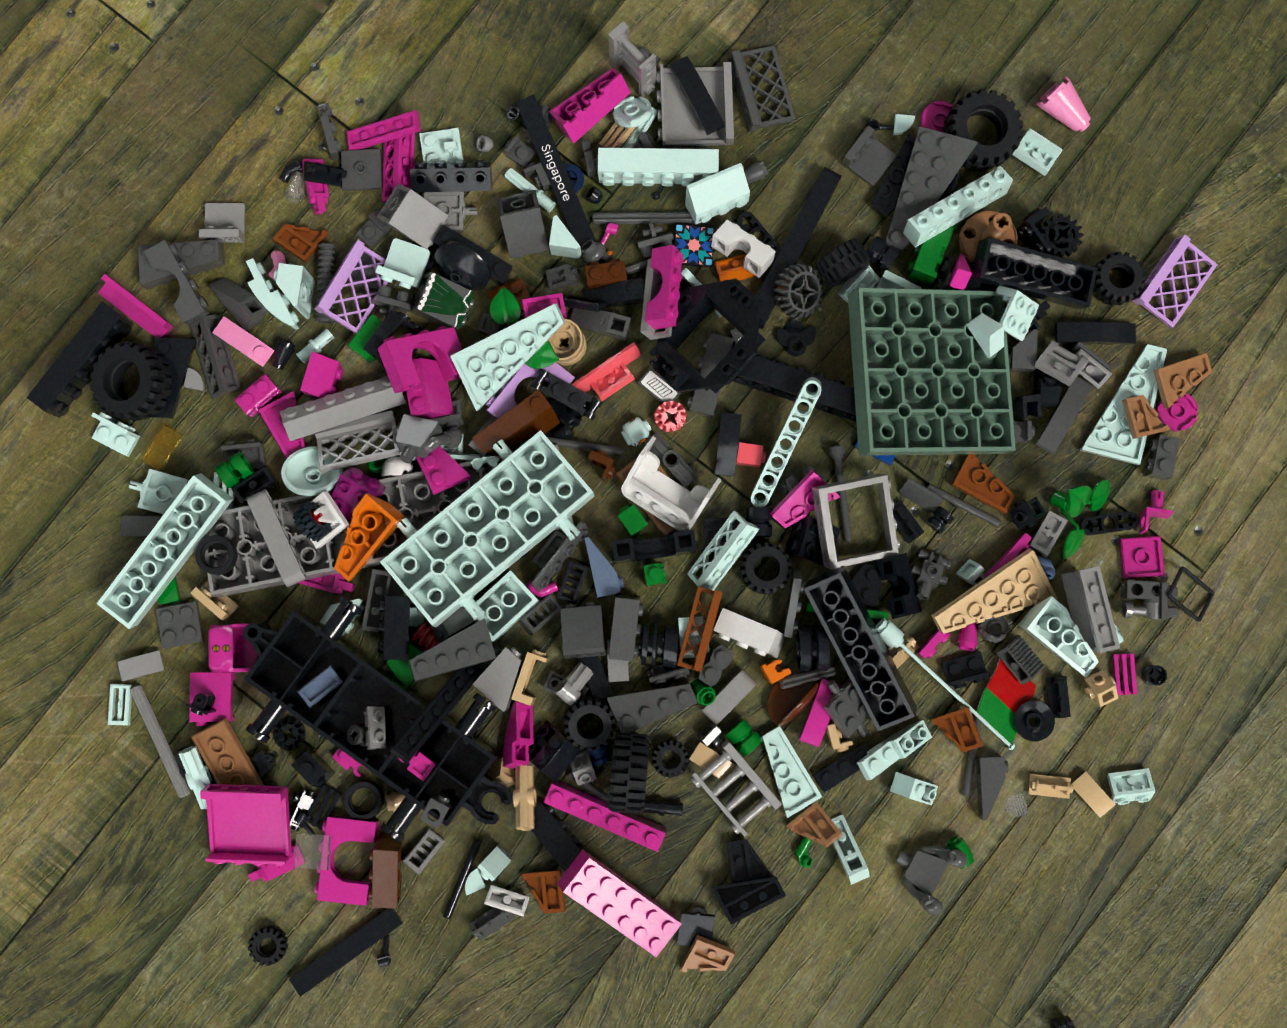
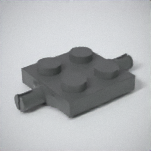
M848 679L843 686L838 687L835 680H830L827 686L832 691V696L824 706V709L843 737L849 738L856 729L861 737H865L869 732L863 725V722L869 716V713L852 681Z

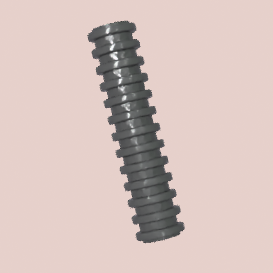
M332 243L318 244V249L320 250H318L319 256L317 257L319 261L317 263L319 267L317 269L319 273L317 275V279H319L317 281V285H319L317 287V291H319L317 293L319 298L317 303L334 277L335 270L333 268L335 263L333 262L335 261L334 255H336L334 249H336V246ZM332 304L329 311L334 313L333 310H335V307ZM317 312V322L322 324L335 322V320L324 313Z

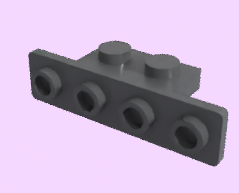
M580 521L576 526L581 532L577 537L571 532L575 537L572 541L556 530L532 560L536 566L542 569L531 583L535 590L540 592L548 586L550 578L561 569L565 559L573 554L576 545L585 539L589 528L584 522Z

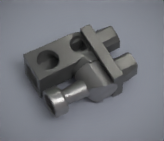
M1122 580L1121 599H1143V606H1134L1132 602H1123V618H1132L1133 615H1142L1146 619L1166 620L1171 617H1177V606L1168 605L1167 592L1171 585L1163 582ZM1177 587L1174 588L1171 594L1174 598H1177L1178 595Z

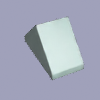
M983 313L966 324L988 358L1004 347V325Z

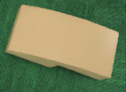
M700 742L689 760L705 769L720 754ZM727 760L712 775L720 780H724L736 765Z
M1087 772L1083 773L1071 784L1100 818L1116 805Z

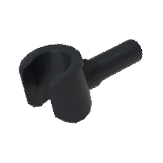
M875 119L865 124V126L873 128L875 132L877 130H894L893 125H882Z
M298 810L293 820L302 826L310 836H313L315 832L305 822L308 816Z
M388 936L384 937V954L377 956L379 967L389 965L391 962L389 954L390 937Z

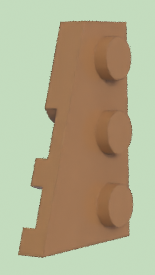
M1207 353L1153 370L1164 409L1170 408L1178 398H1182L1190 388L1196 386L1212 373Z

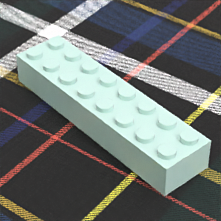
M202 473L193 475L97 604L128 629L137 626L195 551L201 540L204 539L233 501V498Z

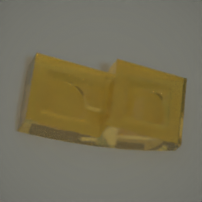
M164 425L142 461L157 471L163 470L170 454L175 452L183 435L168 425Z

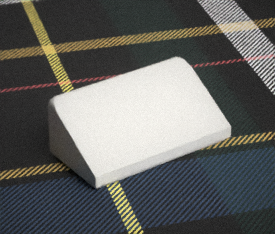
M490 885L484 904L524 916L530 897Z

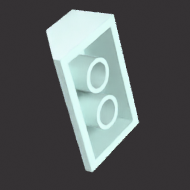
M739 163L687 185L685 206L695 224L708 222L714 216L724 215L729 210L735 207H743L749 202L750 190L742 164Z
M279 263L278 269H275L274 272L276 284L291 304L306 319H310L316 280L304 266Z

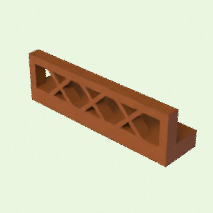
M698 586L677 666L699 672L702 671L723 592ZM701 592L712 594L711 602L704 607L699 601ZM697 604H699L701 609L696 611ZM707 607H709L708 613H706V611L704 610ZM703 611L706 621L704 624L697 626L694 621V615ZM692 623L695 626V629L691 630ZM704 626L703 632L701 633L699 628ZM697 630L701 639L698 644L692 647L688 640L689 634ZM688 643L690 648L685 651L686 645ZM699 646L696 654L694 648ZM692 650L696 657L694 665L682 663L684 654Z

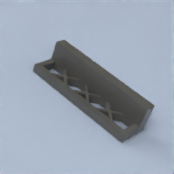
M205 315L190 324L193 338L197 340L196 348L212 399H217L225 393L241 390L228 343L212 333L221 321L219 315ZM199 325H200V327H201V334H200L199 329H198V326H199ZM210 363H212L213 367L212 372L210 369ZM216 381H217L218 387H219V390H218V391H217L216 386H215V385H216Z

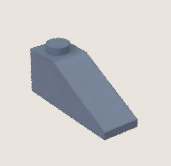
M585 538L597 598L620 594L621 588H624L622 576L618 577L615 569L590 538Z

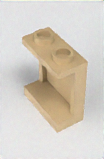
M534 649L532 653L527 652L511 697L512 700L529 706L534 704L536 697L525 694L536 660L548 663L549 658L545 657L546 653Z

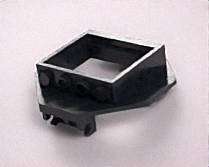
M736 278L686 288L678 300V317L676 319V326L672 327L671 337L657 339V345L649 353L651 356L656 355V357L649 363L678 393L705 389L706 391L711 389L714 393H717L724 385H729L753 359L757 354V348L765 341V338L759 333L761 300ZM715 308L744 336L705 378L677 349ZM665 328L658 329V332L665 331Z

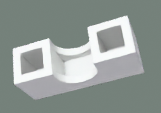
M726 220L713 234L711 247L725 256H728L734 250L744 251L747 255L745 256L743 268L758 278L763 275L774 261L776 251L729 220Z

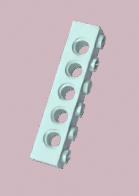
M999 166L908 219L903 234L914 247H917L1007 194L1013 179Z

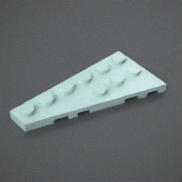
M557 303L450 356L476 411L480 410L565 323Z

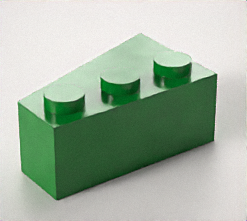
M949 227L915 247L913 253L916 254L914 261H910L906 272H909L907 279L927 287L931 286L937 277V270L942 263L945 249H947L954 229L953 227Z

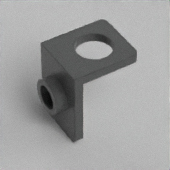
M436 793L430 798L420 819L435 828H439L448 810L455 802L450 800L445 794ZM430 809H437L439 811L440 817L438 820L434 821L429 818L428 812Z

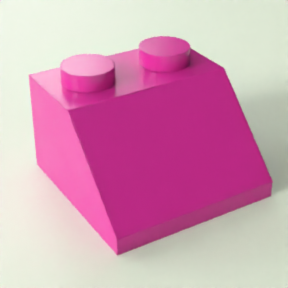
M312 352L300 391L314 399L338 393V387L336 386L338 380H341L343 377V365L336 360Z

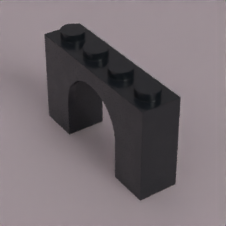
M694 530L673 532L669 536L633 540V538L612 541L615 564L694 554L697 551Z

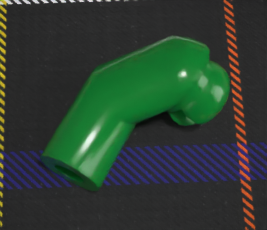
M806 837L802 838L796 848L795 855L801 867L809 868L812 866L813 861L809 856L808 848L813 841Z

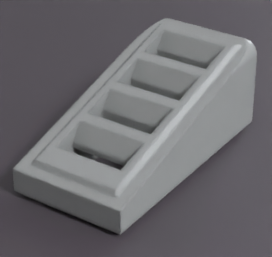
M428 829L403 860V863L420 875L445 841L431 829ZM430 837L437 845L433 846L426 839ZM423 843L432 850L431 853L421 847ZM418 850L427 857L425 860L416 854ZM412 857L419 861L421 865L417 866L414 862H412Z

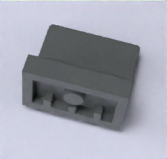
M868 126L844 156L842 164L868 184L874 186L897 155L873 138L875 130Z

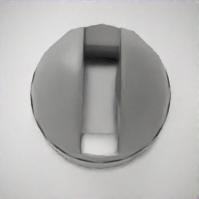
M480 135L476 142L477 150L489 152L493 148L492 139L488 136Z

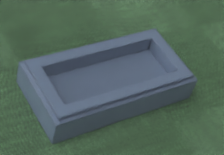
M329 666L297 692L306 704L312 708L344 681L335 669Z

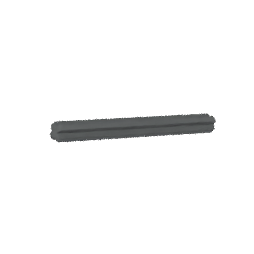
M689 212L593 213V224H648L651 222L653 224H695Z

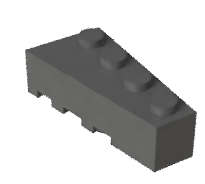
M219 240L174 243L179 250V254H177L179 259L183 260L189 268L187 272L189 277L192 274L202 273L225 265L224 245ZM156 244L138 246L140 285L146 290L153 289L161 284L171 283V281L177 279L169 271L159 272L152 268L143 251Z
M485 618L409 660L414 682L496 659Z

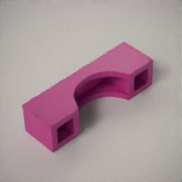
M674 245L652 249L650 267L662 276L663 279L659 293L655 298L647 302L645 322L655 330L676 326L678 300L680 299V281L682 280L681 268L684 258L683 254Z

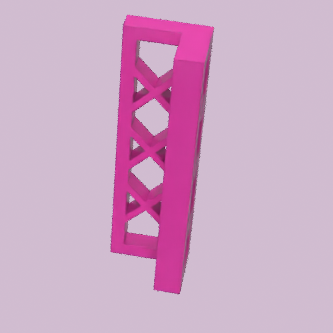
M415 133L384 142L383 203H386L390 197L389 191L391 187H393V192L397 184L412 189L410 168L414 164ZM394 148V154L391 157V151ZM393 167V174L390 177V171Z
M106 274L102 276L101 279L106 283L98 294L154 337L165 338L174 327L115 280Z

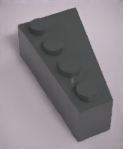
M690 684L607 697L622 733H630L698 703Z

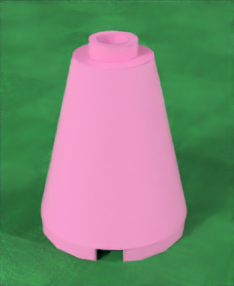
M1065 76L1062 78L1063 83L1060 85L1055 83L1040 98L1042 102H1037L1036 104L1073 131L1077 132L1080 130L1082 132L1090 125L1089 120L1091 117L1071 80Z

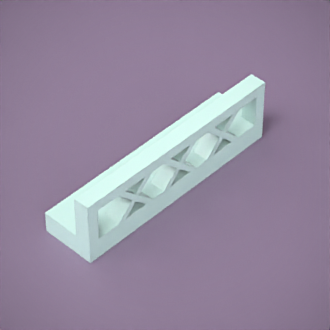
M733 511L687 575L697 586L714 590L759 531V528L747 522L738 512ZM737 519L740 524L735 530H732V524ZM723 536H726V543L720 546V540ZM711 552H715L712 562H709V555ZM703 567V574L698 578L695 574L699 568Z

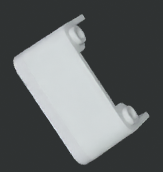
M653 436L636 459L621 487V491L626 498L676 530H690L714 494L721 479L718 478L710 490L702 485L694 486L691 491L657 470L660 466L659 458L650 452L656 440Z

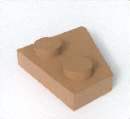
M1144 395L1122 400L1132 439L1170 430L1167 424L1164 425L1157 417L1159 414L1150 406L1149 401Z
M817 801L786 825L789 830L825 847L830 846L843 835Z
M697 935L681 964V971L687 972V969L726 971L735 955V950Z

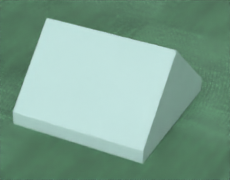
M555 215L552 221L549 241L551 255L581 258L580 245L558 216Z

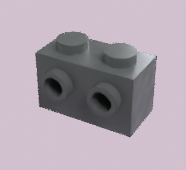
M1161 434L1153 437L1149 445V458L1145 465L1146 477L1164 481L1173 478L1180 442L1179 438Z

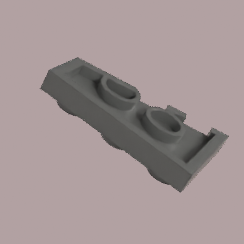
M792 568L793 584L789 586L788 600L790 601L787 603L783 627L784 636L791 638L793 631H797L798 619H795L796 612H800L802 600L798 599L799 594L804 592L805 581H802L799 568Z

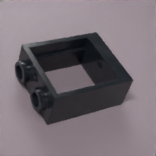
M391 310L363 350L383 365L377 349L384 343L383 340L391 337L400 324L412 335H417L422 328L413 321L411 323L408 322L410 318L401 311L397 314ZM413 349L412 356L417 349Z

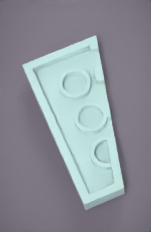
M776 727L763 735L764 745L786 817L788 818L820 799L822 795L781 727Z

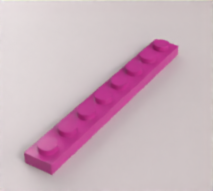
M1027 533L1021 534L980 582L1013 560L1019 552L1023 553L1030 546L1028 542L1032 537ZM937 629L916 654L921 659L931 658L937 651L935 647L940 642L943 644L951 634L949 632L943 634Z

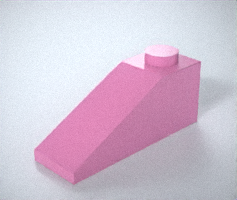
M224 316L212 332L262 367L265 366L275 350Z

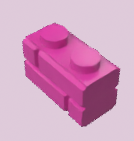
M264 374L234 400L252 418L259 412V409L268 405L282 391L269 376Z

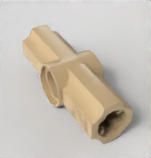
M521 765L515 767L513 803L516 808L517 830L528 831L534 829V807H536L537 797L534 788L533 766Z

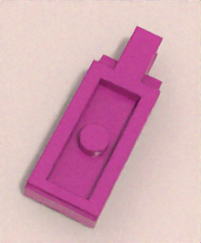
M323 159L302 160L303 172L304 161L324 165ZM305 181L309 203L313 204L314 215H322L326 212L325 204L328 203V185Z
M341 574L298 582L299 584L334 594H341L342 590L353 592L355 588L354 584L345 582L346 579Z
M300 844L292 846V857L285 865L279 867L273 866V864L257 866L258 870L248 874L251 882L261 877L263 882L307 863Z

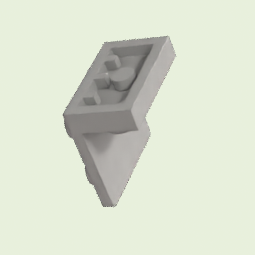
M206 203L205 228L199 229V238L203 241L219 240L221 243H245V204Z

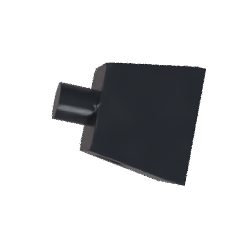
M310 746L300 753L292 763V767L314 787L321 788L336 773Z

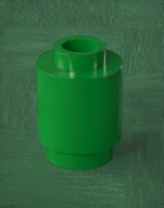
M955 836L947 841L946 849L960 850L967 856L966 866L960 869L966 868L974 862L973 853L962 837L958 838Z

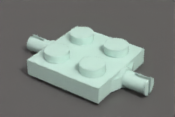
M149 469L143 484L131 480L130 484L137 485V487L129 485V489L140 491L138 508L164 515L189 480Z

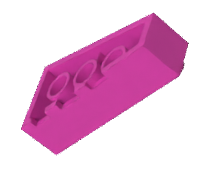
M611 68L548 112L558 130L574 144L631 92L621 73L615 68Z

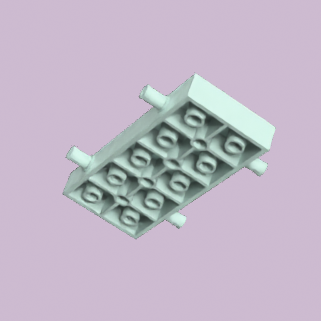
M541 430L515 452L509 449L503 439L498 441L502 449L495 443L492 448L504 461L418 531L408 518L402 519L403 523L407 526L406 528L401 522L397 524V527L407 537V540L380 561V563L435 628L460 607H464L474 620L479 618L474 610L482 616L485 611L473 599L474 596L556 528L560 527L570 541L575 539L570 531L576 537L581 533L569 518L595 497L594 492Z

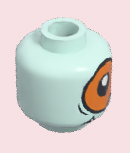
M636 417L623 425L621 434L628 446L637 447L650 438L649 431L652 429L647 420L642 421L639 417Z

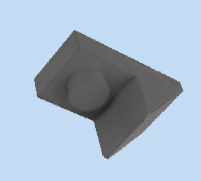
M382 208L368 215L370 220L356 233L371 249L392 229V227L377 218Z

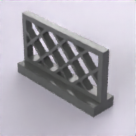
M775 45L740 52V50L732 51L728 62H731L732 76L748 132H755L759 128L795 121V114ZM771 52L773 59L771 64L761 59L762 54ZM751 57L756 62L751 68L745 64L743 58ZM758 62L768 68L764 75L754 70ZM769 70L777 74L778 79L776 83L766 77ZM751 73L761 79L758 86L750 82L749 76ZM763 81L773 86L770 93L759 88ZM775 88L783 94L781 101L771 95ZM756 92L766 97L763 105L755 100L754 95ZM768 99L778 104L775 112L765 107ZM780 106L788 111L789 117L783 118L777 114ZM762 110L772 116L769 121L761 122L759 114Z

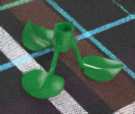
M504 287L493 298L490 304V314L496 323H507L508 326L513 325L511 322L520 320L521 307L516 297ZM547 341L525 364L533 369H542L556 363L559 357L554 352L550 342Z
M1106 479L1101 480L1095 485L1093 490L1089 486H1078L1068 489V495L1061 491H1056L1053 494L1051 505L1061 509L1060 513L1074 526V529L1069 532L1066 538L1061 559H1067L1075 554L1082 546L1085 537L1084 529H1079V525L1071 517L1078 516L1086 504H1091V511H1097L1102 508L1110 493V481Z

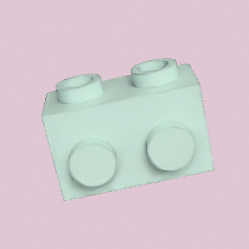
M1029 129L1012 155L1045 176L1061 154L1062 149L1034 130Z

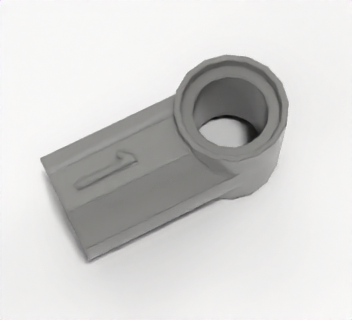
M578 662L568 677L556 685L554 692L569 706L574 704L581 695L580 690L593 675L592 670Z

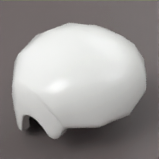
M395 456L388 458L384 462L381 476L392 475V477L402 474L413 473L414 468L412 463H405L400 457Z

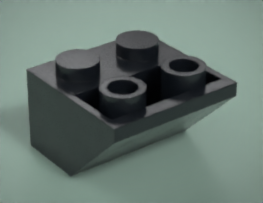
M547 720L533 736L534 744L529 746L528 751L529 760L543 774L556 782L581 752V749L577 745L574 746L566 735Z

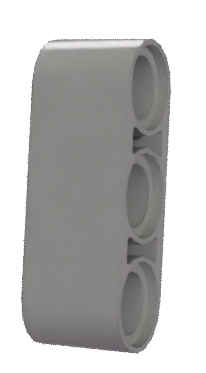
M742 669L716 695L714 702L702 709V712L717 725L757 683Z

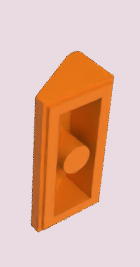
M747 254L714 262L719 281L735 278L743 280L754 277V274L743 268Z

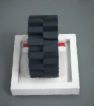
M328 491L322 492L311 502H306L293 513L294 523L298 525V530H302L304 536L307 535V538L312 541L316 549L324 546L349 526V523Z

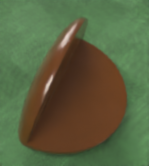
M778 681L772 688L768 698V711L773 722L778 727H781L796 718L815 696L819 682L813 681L782 689Z

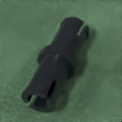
M660 799V801L645 800L644 812L657 813L659 816H664V814L682 816L683 803L665 802L663 799Z

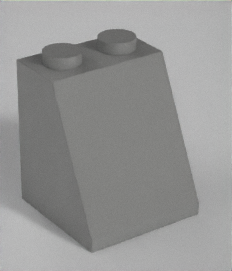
M397 184L377 215L379 220L425 249L433 245L436 234L443 225H446L448 217L447 214L412 189Z
M505 647L473 683L480 692L503 712L510 708L511 697L524 660L521 658L523 654L515 647L511 649Z

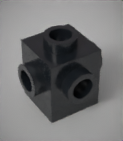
M1037 497L1027 502L1025 499H1022L1013 504L1015 508L1009 511L1011 520L1018 529L1024 526L1029 529L1038 524L1037 520L1046 515Z

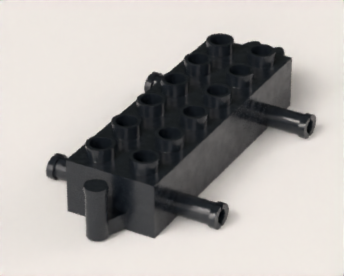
M342 596L339 600V606L324 626L304 612L293 611L279 631L272 630V627L268 624L251 623L244 628V638L251 642L260 657L244 680L270 698V701L254 723H249L246 727V730L252 736L256 734L255 738L267 743L270 739L269 734L286 711L297 717L405 796L387 822L384 821L380 826L387 834L393 831L390 836L400 842L405 837L403 833L420 809L425 810L430 798L436 793L445 794L450 800L455 802L448 810L442 822L446 827L455 820L462 808L470 811L473 817L484 824H497L500 817L497 813L487 811L483 807L482 799L484 795L494 792L507 805L513 802V795L511 789L505 783L494 780L487 775L501 754L474 735L488 714L496 710L497 706L491 701H486L484 696L476 692L473 696L475 700L458 723L448 716L444 719L416 753L417 756L419 752H422L437 764L423 782L407 770L410 763L401 762L390 751L430 703L340 639V636L356 614L360 615L363 611L359 606ZM332 666L344 682L310 708L297 691L326 668ZM368 706L384 707L385 749L367 750V746L350 745L347 741V732L350 726H365V715L363 712H366L365 708ZM437 809L429 810L428 813L438 820L440 817L439 811Z

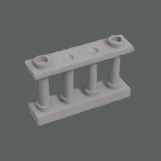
M623 21L608 34L610 65L615 69L619 66L624 67L639 83V96L643 97L645 94H651L656 88V55L653 53L647 59L629 40V27Z
M726 739L721 744L724 748L723 754L700 774H697L693 769L690 770L693 776L691 781L697 788L703 787L732 821L730 824L731 828L737 834L741 832L745 837L748 834L743 827L767 806L770 807L772 805L775 809H778L782 804ZM733 759L737 763L735 770L710 790L704 783V780L727 760ZM746 774L750 779L749 785L726 805H723L717 796L737 778L743 777ZM759 790L764 795L761 797L762 800L737 821L730 811L753 791Z

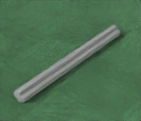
M142 686L133 687L130 689L132 697L178 797L183 798L190 794V790L180 774L179 766Z

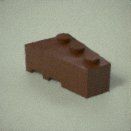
M380 832L374 849L371 848L369 859L373 861V868H370L369 880H373V883L369 890V899H372V907L397 909L400 901L402 881L401 860H403L401 845L404 838L400 842L390 836L392 833Z

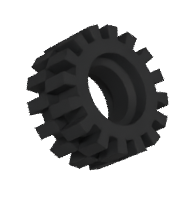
M666 740L656 746L652 755V762L658 773L664 777L672 778L684 773L688 767L689 756L686 748L681 743L675 740ZM667 751H674L679 757L678 763L673 767H668L663 763L662 758Z
M265 926L251 936L252 938L248 942L250 944L248 951L250 950L249 956H253L255 963L258 961L261 966L264 964L270 966L282 959L286 954V949H288L286 944L288 938L284 937V931L280 932L278 927ZM264 938H271L275 942L276 948L273 953L267 954L262 951L261 942Z

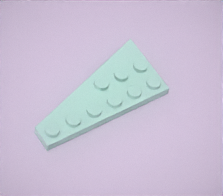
M1149 344L1144 347L1080 451L1135 465L1141 464L1147 436L1132 439L1122 400L1144 395L1149 401L1150 406L1154 408L1158 386L1153 370L1164 366L1167 349Z

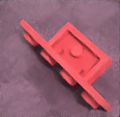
M632 343L626 346L622 351L608 358L604 363L592 369L571 385L585 393L593 389L601 401L605 400L635 380L626 365L641 356L637 345Z

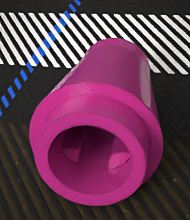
M976 622L966 625L965 628L961 629L957 641L959 649L966 651L975 650V646H977Z

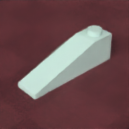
M1052 596L1031 608L1018 624L1031 637L1086 678L1099 662L1088 643L1080 634L1078 626L1071 619L1067 608Z

